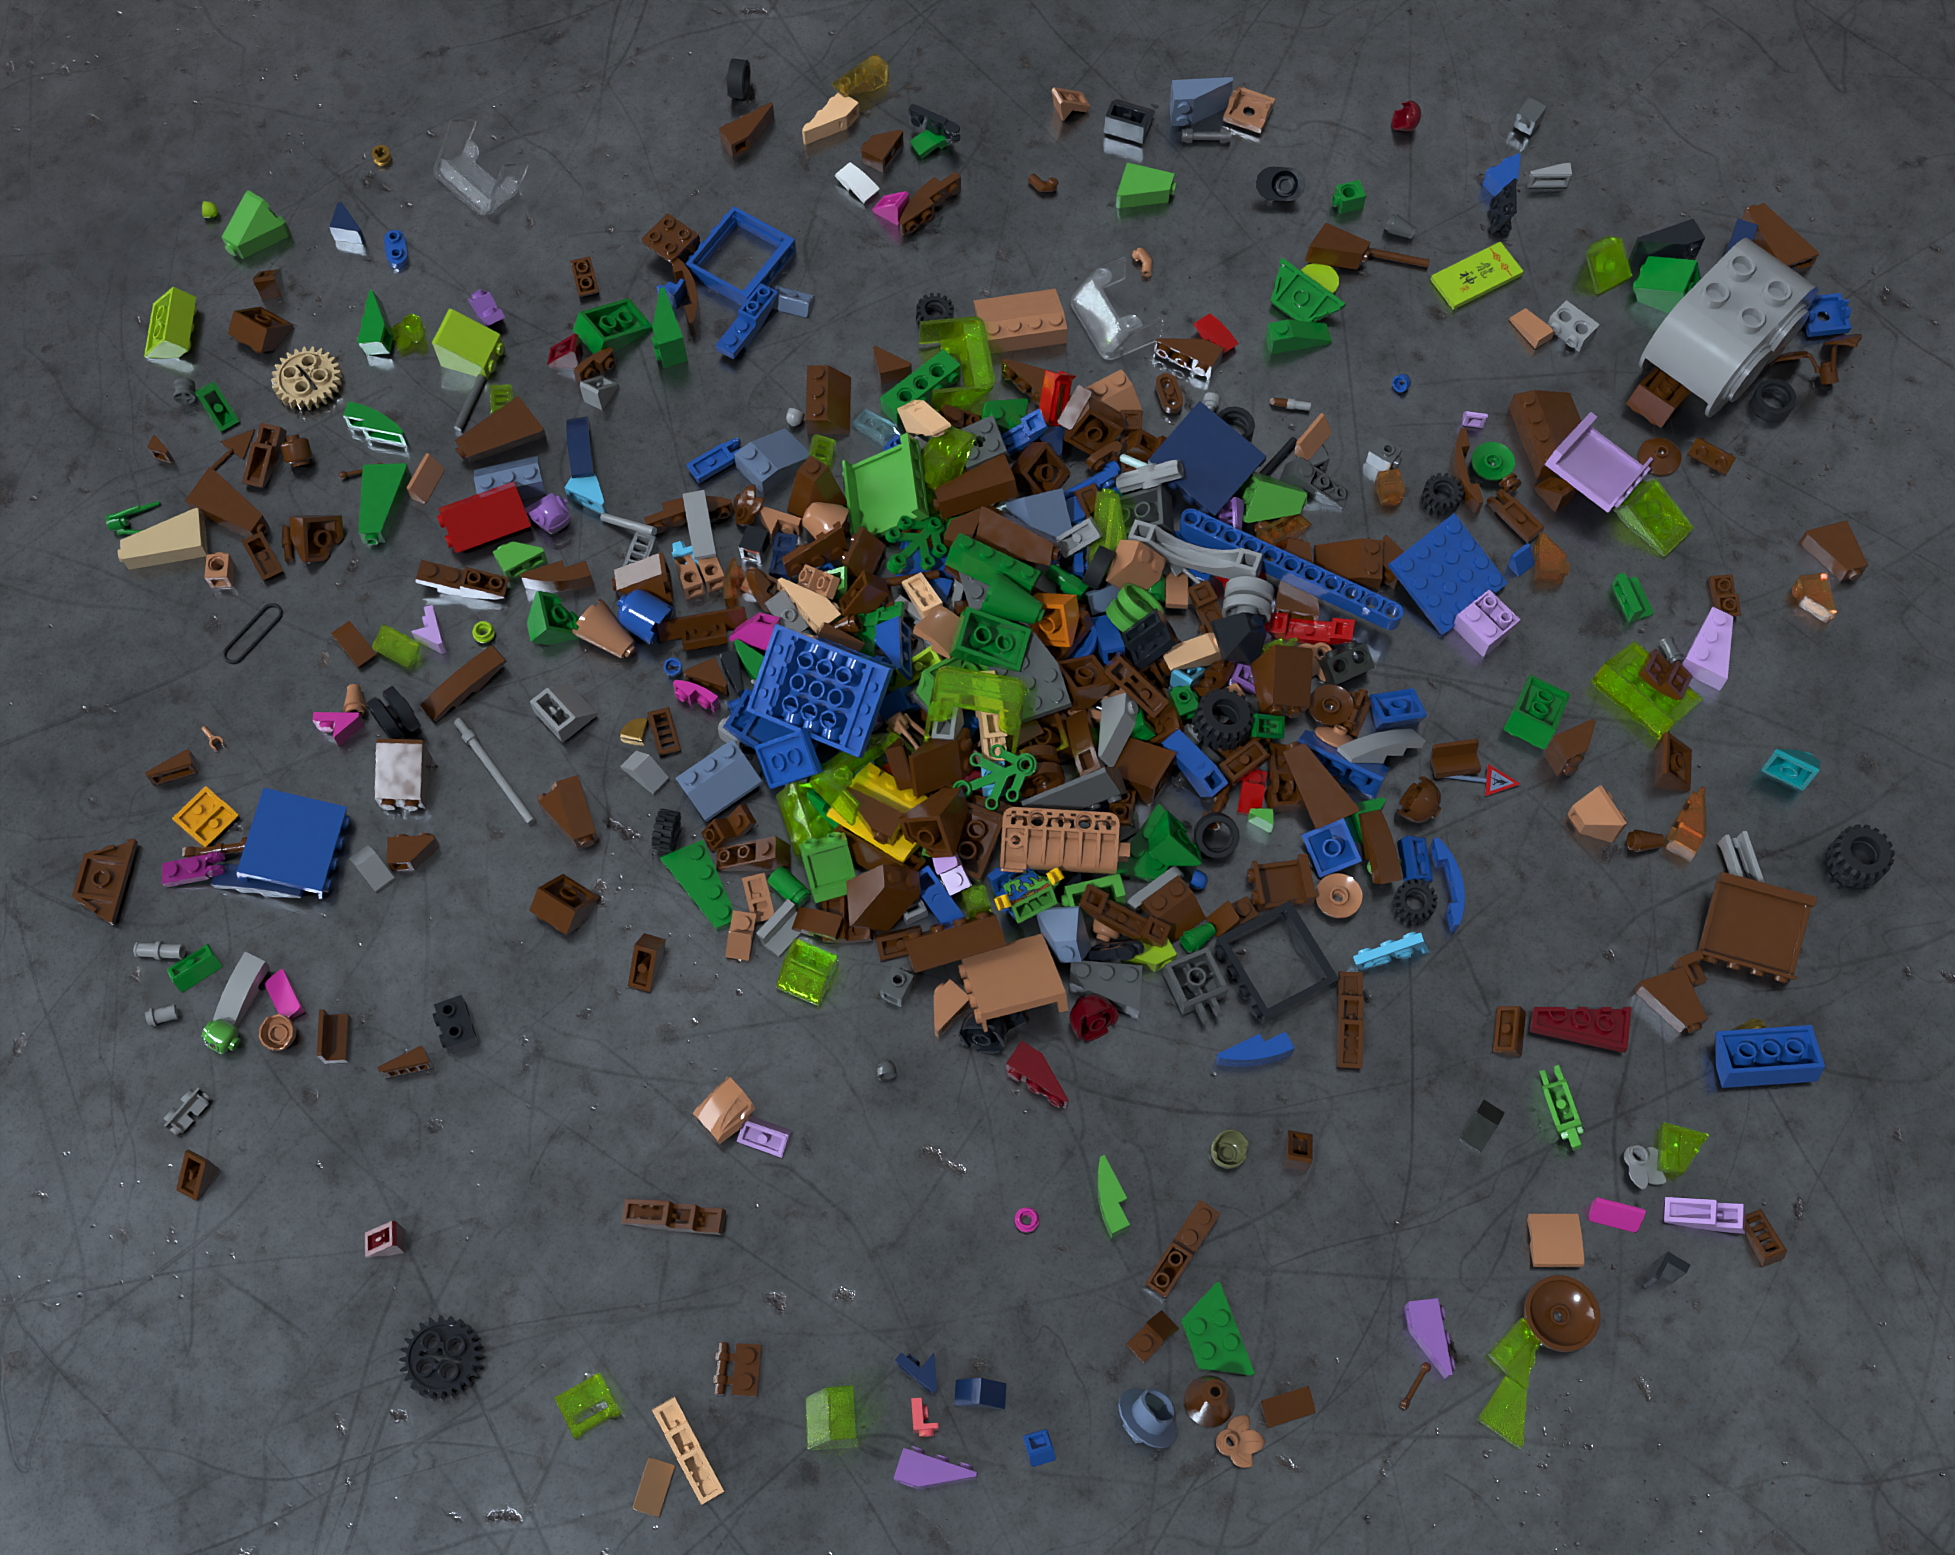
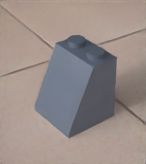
M1063 488L1006 502V507L1012 517L1052 538H1056L1072 527Z

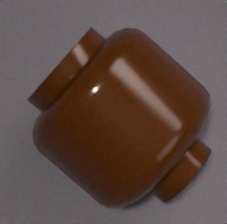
M299 434L286 437L287 441L281 444L285 462L291 464L292 467L308 464L309 460L313 457L309 440L307 438H300Z

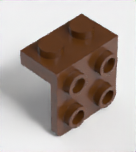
M667 213L642 237V243L668 262H674L686 249L695 253L700 245V237L695 231Z

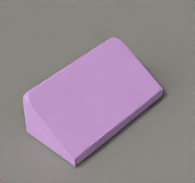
M751 1116L748 1121L742 1124L737 1142L782 1158L791 1138L792 1130Z

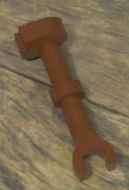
M1223 771L1222 775L1228 784L1219 793H1216L1214 797L1215 804L1211 813H1221L1223 806L1227 804L1229 799L1227 795L1232 784ZM1213 822L1206 828L1219 830L1222 823Z
M243 837L240 843L225 845L224 843H217L216 846L203 848L183 847L182 856L190 858L204 854L207 855V853L223 852L225 855L235 852L243 853L247 837Z

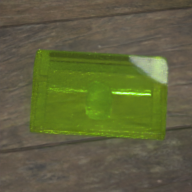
M383 624L373 642L372 649L405 667H410L418 661L421 643Z

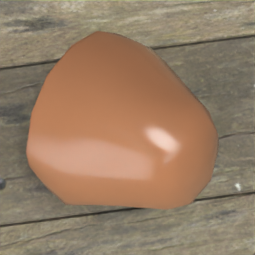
M813 502L806 509L802 524L816 540V535L821 532L826 534L834 529L833 524L840 521L843 532L847 535L850 527L848 523L849 510L838 504Z

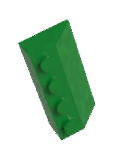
M960 532L951 545L945 565L989 586L995 574L1000 572L1029 594L1033 592L1043 573Z

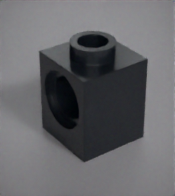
M747 525L739 545L740 557L762 563L770 542L768 530L761 526Z

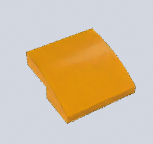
M205 786L172 817V820L203 847H208L239 817V814Z

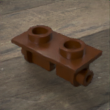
M1699 437L1696 438L1688 452V455L1725 475L1736 459L1732 453L1729 454L1705 441L1704 438L1701 439Z
M1365 689L1351 692L1350 695L1354 703L1352 714L1349 719H1345L1340 724L1348 730L1347 734L1354 737L1358 736L1371 705L1370 698L1367 695L1368 691Z

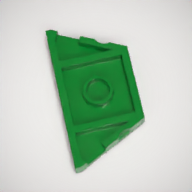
M1281 258L1278 276H1276L1275 288L1271 297L1272 305L1293 320L1307 322L1319 321L1346 306L1345 302L1284 258Z
M1158 804L1131 840L1128 863L1117 862L1116 874L1120 873L1121 876H1128L1134 880L1145 879L1148 882H1152L1169 870L1171 866H1165L1159 860H1154L1148 851V838L1165 812L1162 805Z
M1220 1281L1216 1282L1181 1320L1198 1370L1242 1374L1249 1377L1254 1376L1255 1372Z

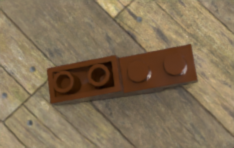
M956 171L942 181L933 177L915 193L904 209L899 222L900 235L902 237L914 232L924 222L930 221L935 216L934 207L941 205L944 200L959 192L961 189V176Z
M706 496L710 522L717 519H725L729 515L734 514L731 499ZM679 498L661 503L663 511L644 517L646 525L657 528L656 534L662 533L674 526H682L687 522L684 500Z
M421 560L416 576V583L438 588V592L478 599H504L509 577L469 567L461 570Z
M1088 709L1066 717L1069 741L1080 777L1106 767L1105 763L1098 757L1099 739Z
M1199 1199L1145 1284L1166 1298L1221 1213Z

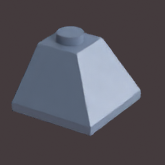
M1081 907L1048 908L1036 914L1041 934L1044 936L1051 956L1060 963L1082 962L1090 951L1091 945Z

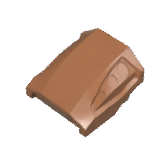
M727 1076L725 1081L716 1087L695 1109L693 1115L696 1119H699L716 1141L721 1144L737 1132L744 1122L751 1118L755 1107L745 1092L731 1077Z

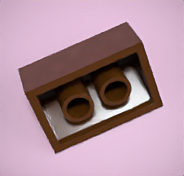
M807 365L805 420L807 434H850L851 377L829 365Z

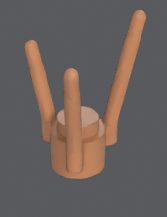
M899 711L886 721L888 725L886 729L891 734L893 741L898 738L896 733L898 735L903 733L915 750L919 746L908 733V724L925 738L929 739L931 737L929 733L911 720L907 713L903 715Z

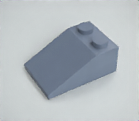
M1233 77L1172 80L1169 104L1171 126L1193 125L1226 109L1232 92Z
M785 428L749 442L737 451L734 457L736 468L765 495L797 471L810 455H813Z

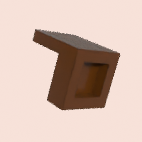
M1700 950L1679 957L1672 965L1674 970L1684 967L1693 987L1707 981L1699 965L1704 959Z

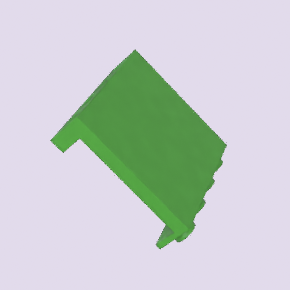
M909 433L900 436V445L851 465L846 460L842 461V476L845 482L844 494L847 498V509L849 510V533L851 537L853 533L857 534L860 526L867 529L876 538L885 536L891 527L899 530L900 528L897 523L903 515L917 521L929 517L919 441Z

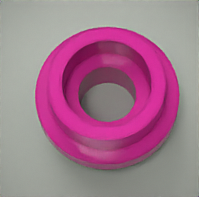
M1022 1208L1015 1215V1225L1022 1232H1032L1039 1225V1215L1032 1208ZM1024 1217H1030L1032 1222L1030 1224H1024L1022 1219Z

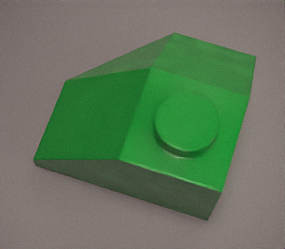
M543 591L535 593L527 620L531 642L553 645L579 638L572 633L573 628L576 631L579 628L576 624L579 617L573 611L568 612L561 604L562 600L557 594Z
M1166 810L1148 838V851L1151 857L1156 861L1159 860L1165 866H1199L1202 863L1200 849L1195 842L1191 844L1190 838L1186 834L1188 831L1183 823Z

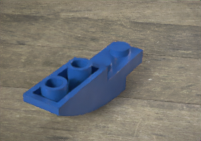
M760 283L738 310L737 319L715 345L716 351L734 359L741 349L746 350L768 317L778 296V291Z

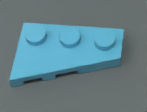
M1411 932L1404 935L1401 940L1395 942L1394 940L1385 941L1380 944L1381 947L1362 949L1353 958L1359 970L1387 964L1391 961L1392 957L1410 958L1411 954L1415 951L1421 950L1422 954L1430 953V949L1422 933Z

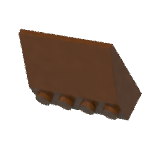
M1542 390L1514 394L1509 410L1536 480L1557 476L1558 474L1547 467L1545 463L1558 446L1582 422L1571 394Z

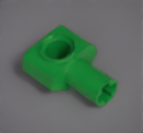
M1056 564L1051 565L1045 576L1060 585V589L1065 594L1077 595L1078 602H1084L1086 600L1085 592L1091 591V587L1083 584L1082 579L1068 573Z

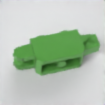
M1560 1065L1554 1066V1072L1559 1081L1551 1084L1548 1073L1545 1069L1541 1070L1540 1075L1544 1084L1542 1088L1560 1136L1563 1140L1569 1138L1573 1151L1582 1149L1583 1146L1579 1135L1584 1134L1585 1128L1570 1086L1564 1078Z

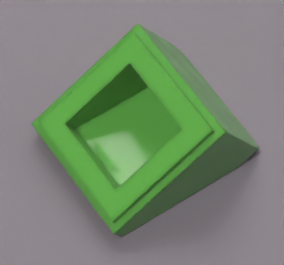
M1250 809L1248 822L1272 833L1274 826L1273 809Z

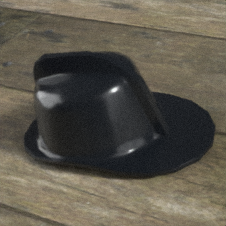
M1267 167L1258 174L1256 189L1265 199L1293 201L1304 192L1305 178L1300 171L1294 168Z

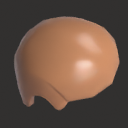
M282 1014L267 1017L259 1028V1039L262 1045L272 1051L288 1048L296 1038L294 1022Z

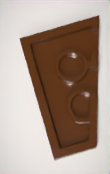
M840 521L833 524L834 529L826 534L821 532L816 535L817 540L809 545L802 544L781 558L788 578L799 575L805 564L814 568L820 567L828 562L841 559L844 552L849 551Z

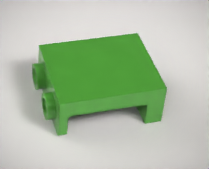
M832 832L824 838H811L804 841L803 844H799L815 903L847 895L846 881L856 877L845 833Z
M1120 873L1065 886L1064 895H1061L1062 903L1060 907L1079 906L1087 884H1090L1108 893L1109 900L1123 907L1126 898Z

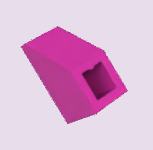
M759 612L737 626L730 635L729 641L734 642L737 638L746 645L767 650L775 624L780 625L781 617Z

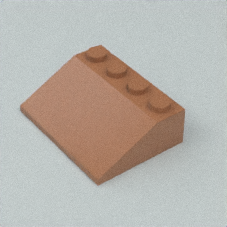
M1056 289L973 300L984 355L1067 343L1068 328Z

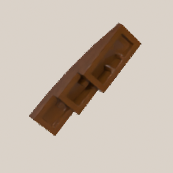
M491 645L453 673L420 706L433 721L438 722L452 706L458 707L471 692L477 693L507 660Z
M1338 971L1337 1067L1362 1069L1364 1036L1363 972Z
M625 1199L621 1223L670 1231L723 1235L726 1210L723 1208L699 1207L695 1204H676L671 1201Z

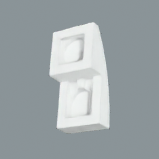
M848 163L835 174V177L848 191L851 189L863 204L880 190L863 171L852 163Z

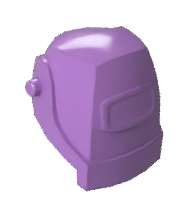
M550 493L525 508L527 515L550 534L561 531L570 522L569 509L566 505L568 500L566 498L563 499L560 494L555 496L553 493Z

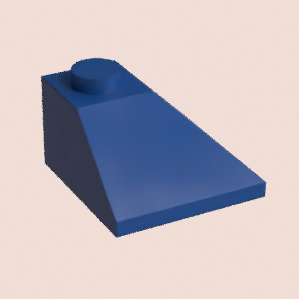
M1350 815L1302 834L1319 878L1363 861L1358 834Z

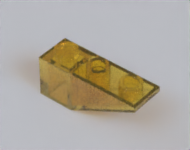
M874 53L836 79L830 86L843 97L873 92L889 81V64L878 54Z

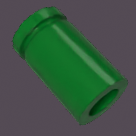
M784 866L778 867L769 876L767 881L785 900L789 899L795 904L796 909L803 906L812 894Z

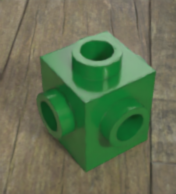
M1189 685L1183 687L1176 686L1169 690L1182 722L1192 719L1199 703L1196 692L1192 691Z

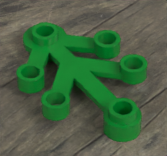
M903 515L897 523L901 530L918 529L922 531L920 533L900 532L897 528L891 527L885 535L887 541L891 543L897 541L911 542L900 554H894L888 560L887 568L893 574L903 572L907 564L906 560L918 548L921 557V568L926 571H930L933 568L935 560L929 554L926 540L928 537H931L932 554L934 557L943 558L947 552L946 546L941 543L940 539L944 525L939 518L929 516L924 521H917Z
M995 744L991 747V756L1003 758L1013 765L1004 768L986 759L982 753H973L969 759L971 765L982 767L993 773L971 782L959 780L953 785V788H962L965 785L968 790L964 796L967 799L974 790L995 783L990 797L985 800V806L989 810H997L1000 807L1001 801L999 798L1010 776L1015 774L1016 777L1012 787L1006 791V799L1010 802L1019 801L1021 799L1020 790L1026 776L1033 775L1038 766L1037 760L1032 754L1022 753L1017 756L1007 751L1000 744ZM997 747L1001 749V754L998 756L995 754ZM977 755L980 757V762L978 764H976L974 761ZM1026 760L1030 763L1028 769H1025L1023 766ZM1012 791H1015L1017 794L1015 799H1012L1010 796ZM991 799L996 801V805L993 808L990 806Z

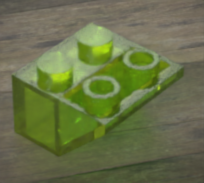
M794 938L784 957L776 988L819 1006L839 966L838 956Z

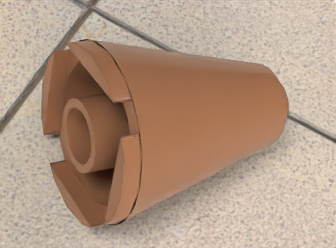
M598 599L597 602L600 604L596 607L592 604L582 614L576 623L579 626L578 630L576 631L573 628L572 633L619 658L630 657L636 649L634 646L636 641L625 627L619 623L618 618L602 599Z

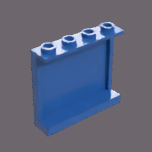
M263 787L237 869L238 880L248 882L249 878L302 889L318 893L319 899H322L324 892H329L332 879L329 878L331 870L335 871L338 857H335L337 849L341 850L343 846L344 836H341L343 828L348 829L350 816L347 815V807Z

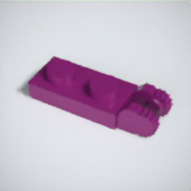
M223 852L207 853V855L204 854L162 863V885L172 887L221 875L225 872V867L222 865L210 866V864L225 860V854Z

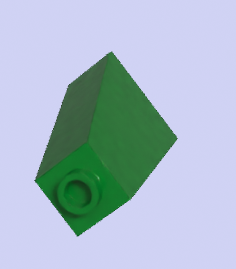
M407 463L363 465L358 532L363 544L377 545L378 543H386L411 479V472Z

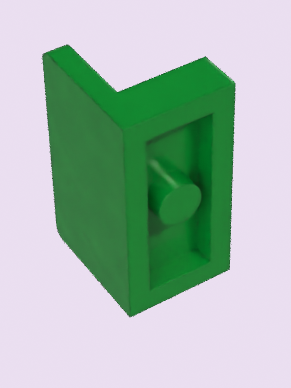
M1625 573L1616 575L1611 586L1629 623L1652 616L1654 611L1638 578H1627Z

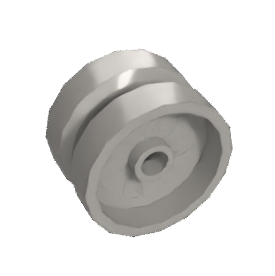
M1241 576L1230 579L1226 582L1222 616L1227 617L1248 612L1260 615L1264 623L1263 625L1267 624L1271 618V604L1274 595L1273 586L1257 577Z

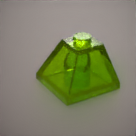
M1605 236L1590 244L1586 252V259L1596 294L1632 277L1621 237Z

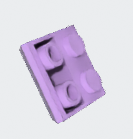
M1488 590L1456 616L1453 628L1484 658L1501 644L1521 620L1498 597Z

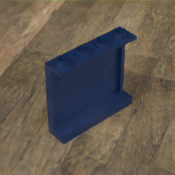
M1199 401L1149 458L1148 465L1179 459L1183 465L1184 477L1165 483L1172 490L1178 489L1182 492L1183 499L1191 505L1195 503L1200 507V512L1216 519L1217 514L1258 467L1264 464L1266 455Z

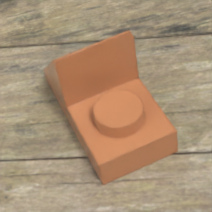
M1056 87L1052 89L1054 107L1062 121L1067 118L1072 110L1087 112L1091 107L1082 92Z
M764 506L759 511L761 521L765 529L768 530L772 543H774L776 532H779V530L787 534L800 536L803 530L801 518Z
M733 910L730 931H728L726 958L749 961L757 914Z

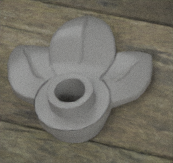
M1639 1145L1630 1146L1625 1150L1624 1160L1629 1166V1176L1635 1185L1645 1189L1648 1183L1654 1185L1666 1183L1665 1175L1659 1166L1666 1158L1661 1151L1654 1147L1644 1148Z

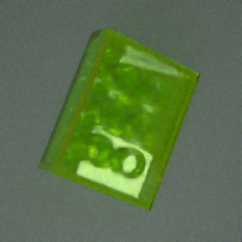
M1633 641L1606 661L1590 682L1600 692L1607 695L1616 706L1628 713L1635 722L1642 725L1651 736L1660 740L1665 732L1670 733L1704 698L1688 685L1683 698L1678 701L1660 693L1646 683L1638 673L1649 652L1639 643Z

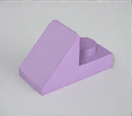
M433 605L424 607L426 616H422L425 627L413 630L411 633L416 642L441 654L447 653L436 611Z
M957 852L953 857L932 858L937 875L940 874L950 896L972 886Z

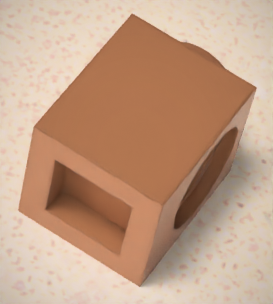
M223 552L207 554L204 578L211 588L233 587L235 563L231 556Z

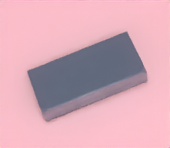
M775 286L774 290L778 291V296L772 309L805 318L809 315L815 300L814 295Z

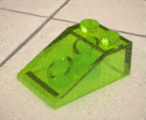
M951 426L945 429L944 434L937 437L932 436L920 451L925 487L934 490L962 474L976 435Z
M1656 477L1641 481L1618 508H1613L1629 529L1662 556H1666L1694 529Z

